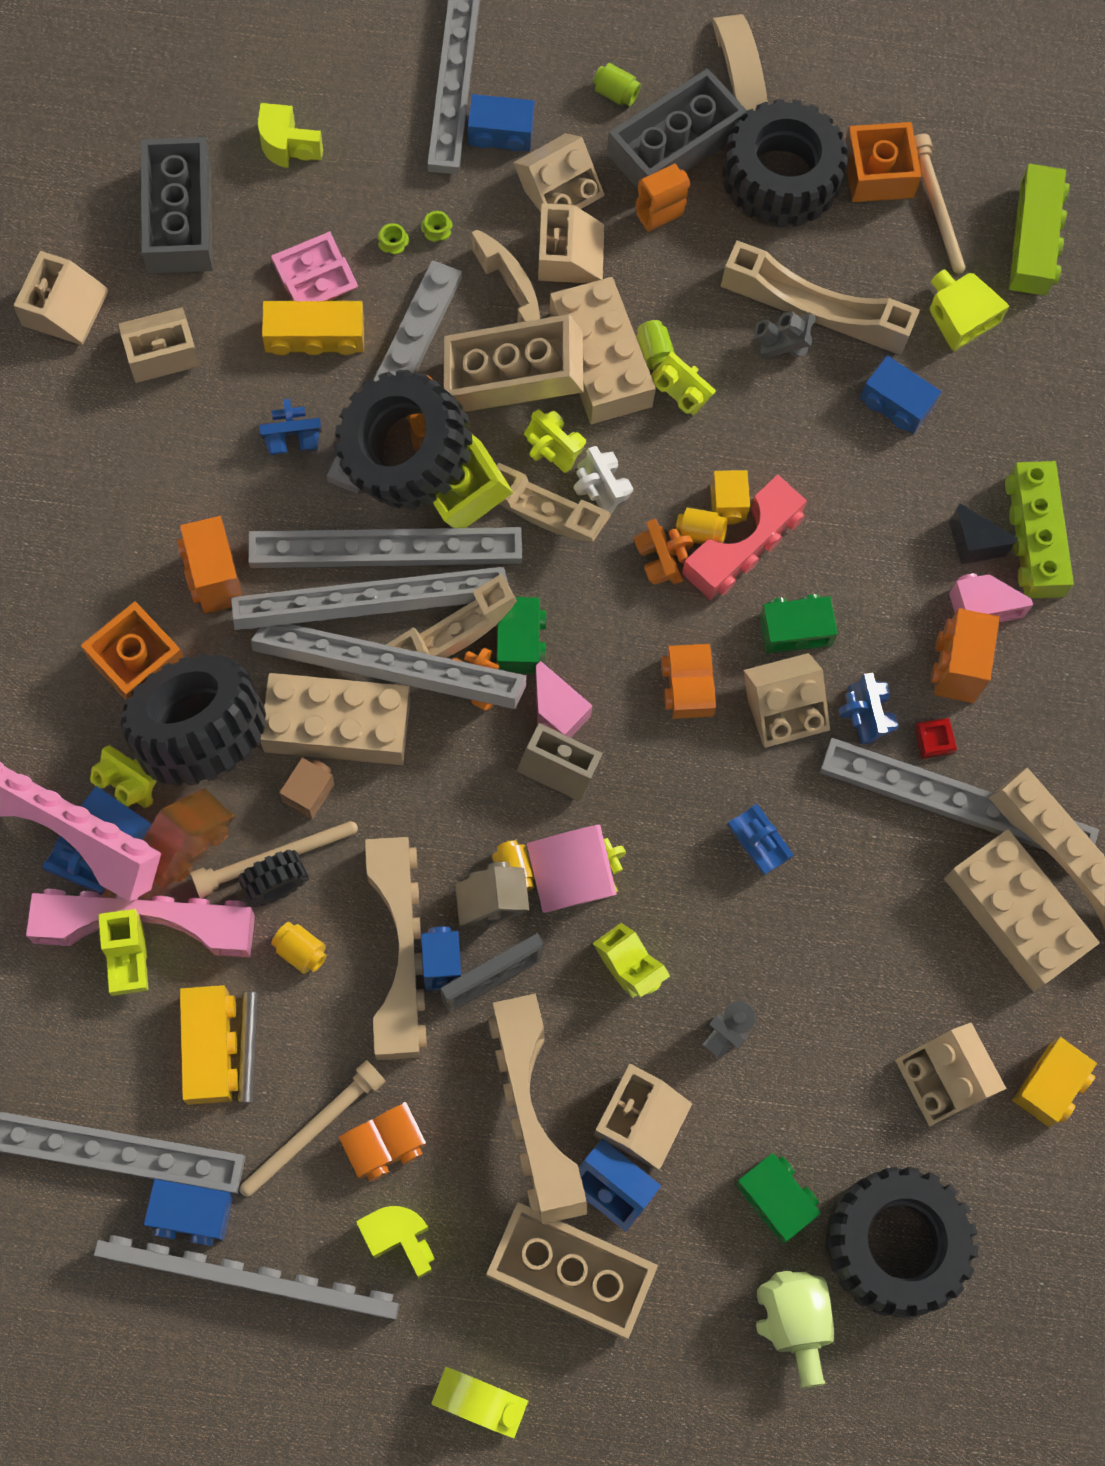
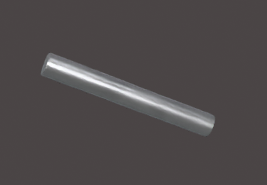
M243 992L238 1083L239 1104H252L258 997L256 992Z

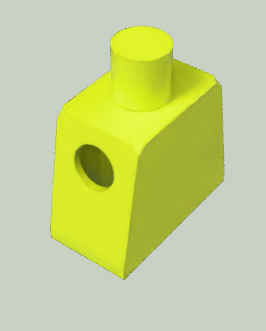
M942 270L931 280V284L938 293L932 301L930 313L953 352L1000 324L1009 308L1007 302L975 274L968 273L955 281L946 270Z

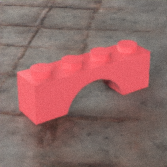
M776 475L754 497L750 510L756 523L755 532L747 539L733 544H723L708 539L685 560L682 575L710 601L718 593L722 596L725 595L736 583L735 577L742 571L745 574L751 571L759 561L758 556L765 549L768 552L772 551L781 541V534L787 528L792 531L802 522L805 517L803 511L807 500L779 475Z

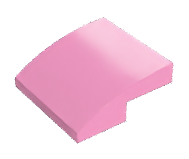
M330 231L271 256L276 272L292 301H329L358 288L345 257L342 258Z
M600 825L589 826L527 843L543 913L617 895Z

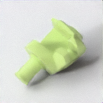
M777 1272L768 1282L760 1285L757 1289L758 1303L765 1306L768 1314L767 1319L756 1322L757 1332L772 1341L777 1351H791V1353H795L801 1383L800 1388L822 1386L825 1384V1380H823L818 1349L834 1341V1325L827 1282L823 1277L810 1275L807 1272Z

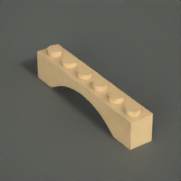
M738 240L725 266L721 287L786 312L793 311L798 316L811 312L816 316L815 323L898 355H902L920 309L891 298H860L824 289L792 273L777 262L767 251Z
M1027 767L1012 776L988 798L1013 826L1038 843L1072 877L1092 904L1105 930V856Z
M408 837L365 839L368 883L381 896L391 912L399 939L398 966L394 982L385 1002L373 1017L376 1061L420 1058V1048L427 1047L426 1025L418 1024V1011H425L424 989H417L416 975H423L422 953H415L414 939H421L420 917L413 918L412 904H419L418 882L411 883V869H418L416 848H409Z
M536 993L494 1002V1016L488 1017V1024L492 1039L499 1038L501 1050L495 1051L499 1072L507 1071L509 1083L503 1084L507 1106H515L517 1118L511 1119L515 1141L523 1140L525 1153L519 1154L523 1176H531L534 1189L527 1190L532 1213L539 1212L542 1224L586 1215L587 1201L578 1165L566 1157L547 1137L537 1120L531 1103V1074L536 1057L544 1043V1026Z

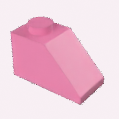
M975 573L964 575L958 578L949 593L955 613L958 608L1000 616L999 622L1024 618L1033 606L1031 598L990 574L977 576Z
M540 661L536 665L535 671L537 724L541 723L571 738L591 717L593 706Z

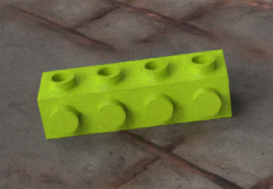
M1029 163L1020 181L1009 290L1047 296L1052 285H1057L1059 282L1061 265H1057V257L1061 256L1064 246V238L1060 237V230L1064 228L1067 211L1062 210L1063 203L1067 200L1070 187L1069 183H1065L1066 169Z
M1056 461L1017 462L1011 473L1006 476L1005 490L1007 495H1011L1012 505L1009 511V519L1011 525H1015V537L1018 538L1013 545L1014 554L1019 556L1020 560L1018 584L1020 587H1023L1024 595L1029 598L1065 597L1074 585Z

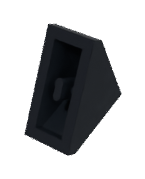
M961 503L949 521L961 564L1006 557L1018 539Z

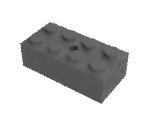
M707 68L611 130L608 135L606 155L638 189V183L641 179L676 163L679 170L682 169L686 172L727 145L732 127L747 110Z
M206 137L141 139L142 255L148 274L213 271L211 158Z

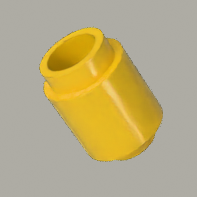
M686 508L684 514L678 515L676 528L681 536H691L693 543L703 544L708 539L723 543L727 530V517L720 516L718 512Z
M516 840L498 845V851L492 854L493 862H509L510 867L525 868L527 892L532 890L535 877L526 845H518Z
M285 923L277 931L271 942V945L276 948V953L302 974L310 970L312 972L317 971L327 957L324 953L326 945L299 924Z

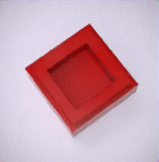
M950 718L919 722L914 725L921 759L956 753L957 746Z

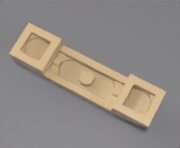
M743 14L713 18L712 23L718 47L723 49L733 88V96L746 110L753 109L755 111L756 105L768 101L761 62L750 26Z
M479 230L473 231L472 251L485 273L489 274L499 270L520 305L517 323L540 319L535 291L519 262L495 239Z
M501 463L497 464L501 474L514 492L499 504L539 527L568 538L593 542L611 516L609 511L582 499L577 504L536 486L528 481L526 474Z
M501 573L472 591L476 598L473 602L420 634L413 627L386 645L447 658L469 646L491 630L511 610L517 600Z

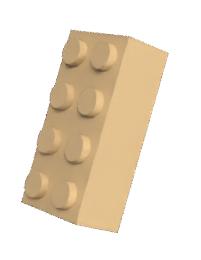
M613 277L551 293L550 317L570 314L583 331V393H579L590 424L653 407L656 388Z
M570 314L444 336V389L463 406V412L583 393V331Z
M269 673L264 706L266 725L260 740L263 751L266 753L403 765L411 701L410 687Z
M1009 829L953 868L944 878L1033 992L1044 986L1100 943Z
M517 1202L486 1277L627 1340L658 1265L561 1221L542 1224L539 1212L532 1213L530 1207Z

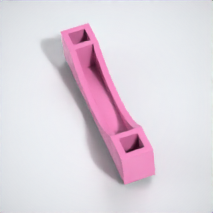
M0 762V816H16L30 819L50 828L62 836L80 853L92 869L101 886L129 902L151 890L161 856L159 851L149 847L145 841L133 838L122 832L116 825L104 822L93 816L87 809L75 806L64 800L57 792L46 790L35 784L28 776L17 774L8 769Z
M44 889L43 894L32 893L26 936L33 944L71 946L84 936L100 930L99 914L136 909L142 923L165 925L184 932L202 943L214 955L250 958L255 914L251 907H246L247 904L241 901H225V905H210L211 901L201 898H191L188 903L174 902V898L153 896L152 901L138 900L137 897L129 902L119 895H116V898H102V895L98 892L82 891L80 896L66 895V892L63 890Z

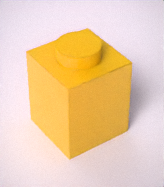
M714 471L710 484L712 512H718L720 516L727 517V525L746 521L750 509L748 471Z

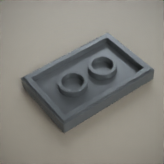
M538 933L441 987V1002L447 1012H453L539 963L542 959L544 943Z

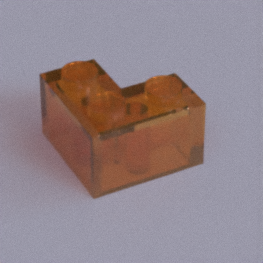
M206 788L161 809L143 839L149 847L161 853L154 881L161 888L175 880L178 883L183 881L193 870L191 863L194 858L199 856L210 845L214 847L220 845L230 833L227 828L235 816Z

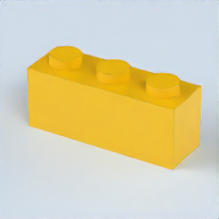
M263 301L262 337L265 353L286 355L289 352H305L309 355H318L322 352H338L343 355H351L355 352H364V313L362 301Z
M225 985L180 988L183 1101L187 1105L232 1102V1091H238L237 1069H231V1054H237L236 1032H230V1018L236 1017L235 996H229Z

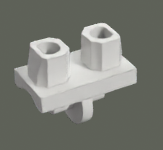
M594 446L587 449V456L577 465L578 470L576 474L580 480L577 481L573 488L577 495L588 494L591 501L596 500L600 508L609 511L611 514L619 503L630 497L633 487L626 478L618 480L614 478L613 473L618 468V460L614 453H600L598 447Z

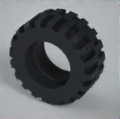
M776 99L773 101V104L764 102L756 105L755 111L753 109L747 110L732 127L731 135H729L722 176L725 178L724 187L726 192L732 194L731 201L738 208L742 206L743 213L748 217L752 218L755 216L759 218L760 223L768 225V222L776 223V227H786L788 223H793V226L804 225L806 219L814 221L821 216L822 212L828 211L833 205L834 199L837 198L848 162L846 156L848 152L847 143L842 139L843 133L839 126L832 125L833 119L826 113L823 115L819 113V108L812 104L808 107L802 105V101L794 99L792 103L785 102L784 99ZM770 151L791 152L801 157L808 164L811 171L800 176H781L763 166L758 157Z
M398 370L395 376L388 371L378 375L379 380L374 381L370 379L362 384L364 389L359 393L355 391L349 398L352 402L348 408L343 407L339 416L343 419L342 424L336 426L335 437L340 440V443L335 445L336 456L342 459L339 465L342 471L349 476V480L356 487L379 502H384L390 507L395 508L402 506L408 509L418 508L420 501L428 505L437 500L436 495L441 492L443 495L448 493L452 489L449 484L455 478L459 481L464 472L461 470L463 462L468 463L471 452L467 450V445L472 444V433L467 429L470 426L468 415L462 411L463 406L460 402L427 375L420 372L411 373L409 370ZM424 414L426 432L419 450L413 457L402 464L385 466L382 448L390 428L397 421L408 415Z
M198 654L196 658L188 656L179 659V662L172 665L168 663L162 666V670L155 674L152 672L145 677V682L142 685L138 684L132 690V697L127 698L120 721L124 738L146 775L151 776L152 779L164 784L167 782V784L172 786H181L182 783H186L189 786L197 785L201 780L207 779L211 781L218 778L217 775L224 771L230 772L236 768V763L240 760L245 761L250 756L251 748L257 747L266 725L265 708L246 670L238 662L216 654L213 657L208 654Z
M897 1167L885 1168L854 1183L835 1204L836 1210L829 1217L827 1225L830 1228V1236L826 1238V1250H831L832 1260L829 1261L832 1272L837 1271L841 1278L838 1283L845 1292L850 1291L855 1296L853 1300L862 1307L868 1306L873 1309L874 1313L883 1316L911 1317L928 1314V1312L939 1310L948 1305L950 1299L957 1298L964 1290L962 1286L964 1281L971 1279L975 1270L971 1266L972 1259L978 1258V1246L973 1245L972 1236L978 1234L976 1224H969L966 1214L971 1211L966 1202L959 1203L955 1198L958 1192L950 1184L944 1186L939 1183V1176L931 1172L926 1174L920 1173L919 1168L906 1167L904 1169H898ZM891 1206L908 1207L917 1212L930 1228L934 1243L932 1260L928 1268L916 1277L909 1279L892 1277L881 1270L871 1255L868 1245L869 1226L873 1218L885 1208Z

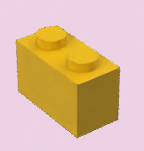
M1059 1037L1048 1045L1012 1101L1047 1127L1059 1121L1064 1123L1076 1107L1071 1102L1077 1093L1083 1094L1094 1081L1095 1076L1091 1072L1097 1063L1062 1037Z

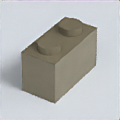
M539 723L524 752L517 772L580 801L603 753Z
M509 862L491 863L488 865L487 870L472 872L469 874L468 879L455 884L459 927L490 928L529 911L525 868L510 867Z

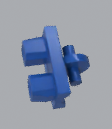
M290 398L283 399L284 409L271 410L273 420L286 419V422L259 425L260 435L262 439H265L270 455L287 453L285 436L290 435L299 436L301 451L318 450V432H322L320 418L293 421V418L304 417L306 413L305 406L292 408Z
M864 674L859 681L847 686L849 692L845 694L847 704L839 708L841 718H851L853 727L858 729L861 744H871L879 737L895 731L898 728L895 714L892 712L883 713L881 704L888 701L890 696L888 683L875 681L874 674Z
M758 804L753 805L743 814L727 823V826L763 876L793 858L794 854Z
M59 836L51 855L42 866L44 871L103 895L106 888L99 884L92 869L80 853L62 836Z

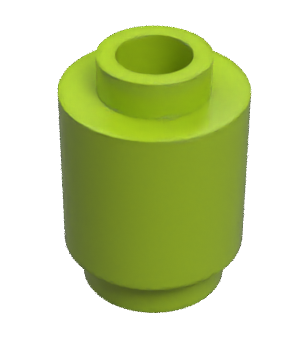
M608 63L605 67L600 66L593 79V83L596 84L595 92L621 106L625 104L630 107L641 89V83L636 81L635 76L611 63Z
M659 320L644 322L637 328L638 334L636 338L647 367L655 371L671 351L675 354L668 330Z

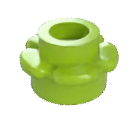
M442 211L428 213L421 223V231L425 233V237L429 241H444L451 235L452 221Z
M395 223L382 227L377 236L379 240L378 247L384 253L400 254L404 251V247L409 244L408 234L405 233L402 226Z

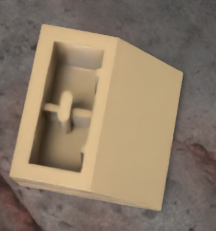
M565 133L513 162L524 191L540 212L542 203L575 205L582 209L605 196L581 136Z
M542 203L538 281L591 283L602 280L604 224L575 205Z
M40 251L13 306L22 326L83 346L106 298L108 288L71 260Z
M183 307L119 323L121 337L135 383L200 366Z
M809 653L744 670L748 702L765 748L830 731L823 669Z
M972 1023L952 1029L895 1060L929 1126L1006 1089Z
M629 1064L593 1136L600 1140L603 1138L613 1147L659 1171L692 1103L664 1081Z

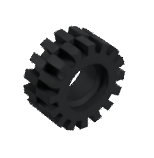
M286 850L283 853L282 851L277 852L272 857L269 855L261 862L253 863V867H247L244 873H241L239 878H237L249 905L258 907L259 905L265 906L268 902H276L278 898H285L290 892L294 893L298 890L297 887H302L306 884L305 882L309 880V875L296 850Z

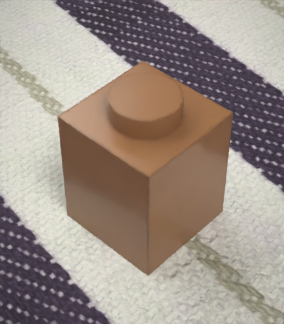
M302 758L279 792L282 803L313 820L335 785L333 775L330 774L331 769L318 760L314 759L311 763Z

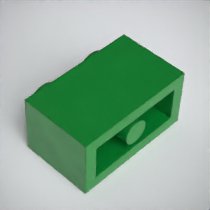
M818 594L803 596L800 600L772 599L767 604H763L759 615L766 654L833 646L838 636L831 596L820 597Z
M515 597L517 601L514 606L498 622V670L519 674H535L536 665L540 661H546V642H539V630H546V610H540V597Z
M772 1153L734 1183V1185L778 1241L783 1244L820 1215L821 1212L816 1207L819 1201L814 1193L807 1186L801 1188L792 1177L795 1171L791 1164L783 1156L777 1158Z

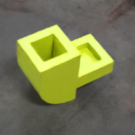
M260 104L258 117L259 135L262 150L270 161L281 167L289 168L290 157L304 161L311 159L322 160L323 144L321 131L295 128L293 106Z
M130 909L99 914L101 950L107 958L109 993L111 996L149 991L146 959H148L143 924L137 910Z
M623 923L618 924L593 942L606 967L632 998L637 995L642 997L645 994L653 993L661 986L664 980L670 977L665 966L647 953L636 932Z
M389 1206L356 1221L374 1258L402 1244L418 1278L432 1272L429 1263L435 1260L426 1240L418 1242L416 1236L429 1229L425 1221L417 1213L405 1207Z
M445 1367L431 1404L478 1425L515 1438L528 1400Z

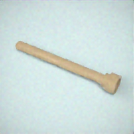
M918 134L914 138L921 174L952 269L956 274H961L965 270V264L930 160L933 145L928 134Z
M349 821L215 871L212 868L205 870L204 867L194 870L190 873L199 898L202 899L214 894L213 890L218 889L219 884L238 878L247 867H253V863L261 862L269 855L272 857L275 853L280 851L283 853L286 850H296L298 855L352 836L356 834L358 826L355 822Z
M368 1060L364 1061L356 1069L358 1073L352 1077L355 1080L241 1184L240 1193L243 1196L248 1197L255 1193L363 1092L368 1094L372 1089L377 1091L386 1082Z

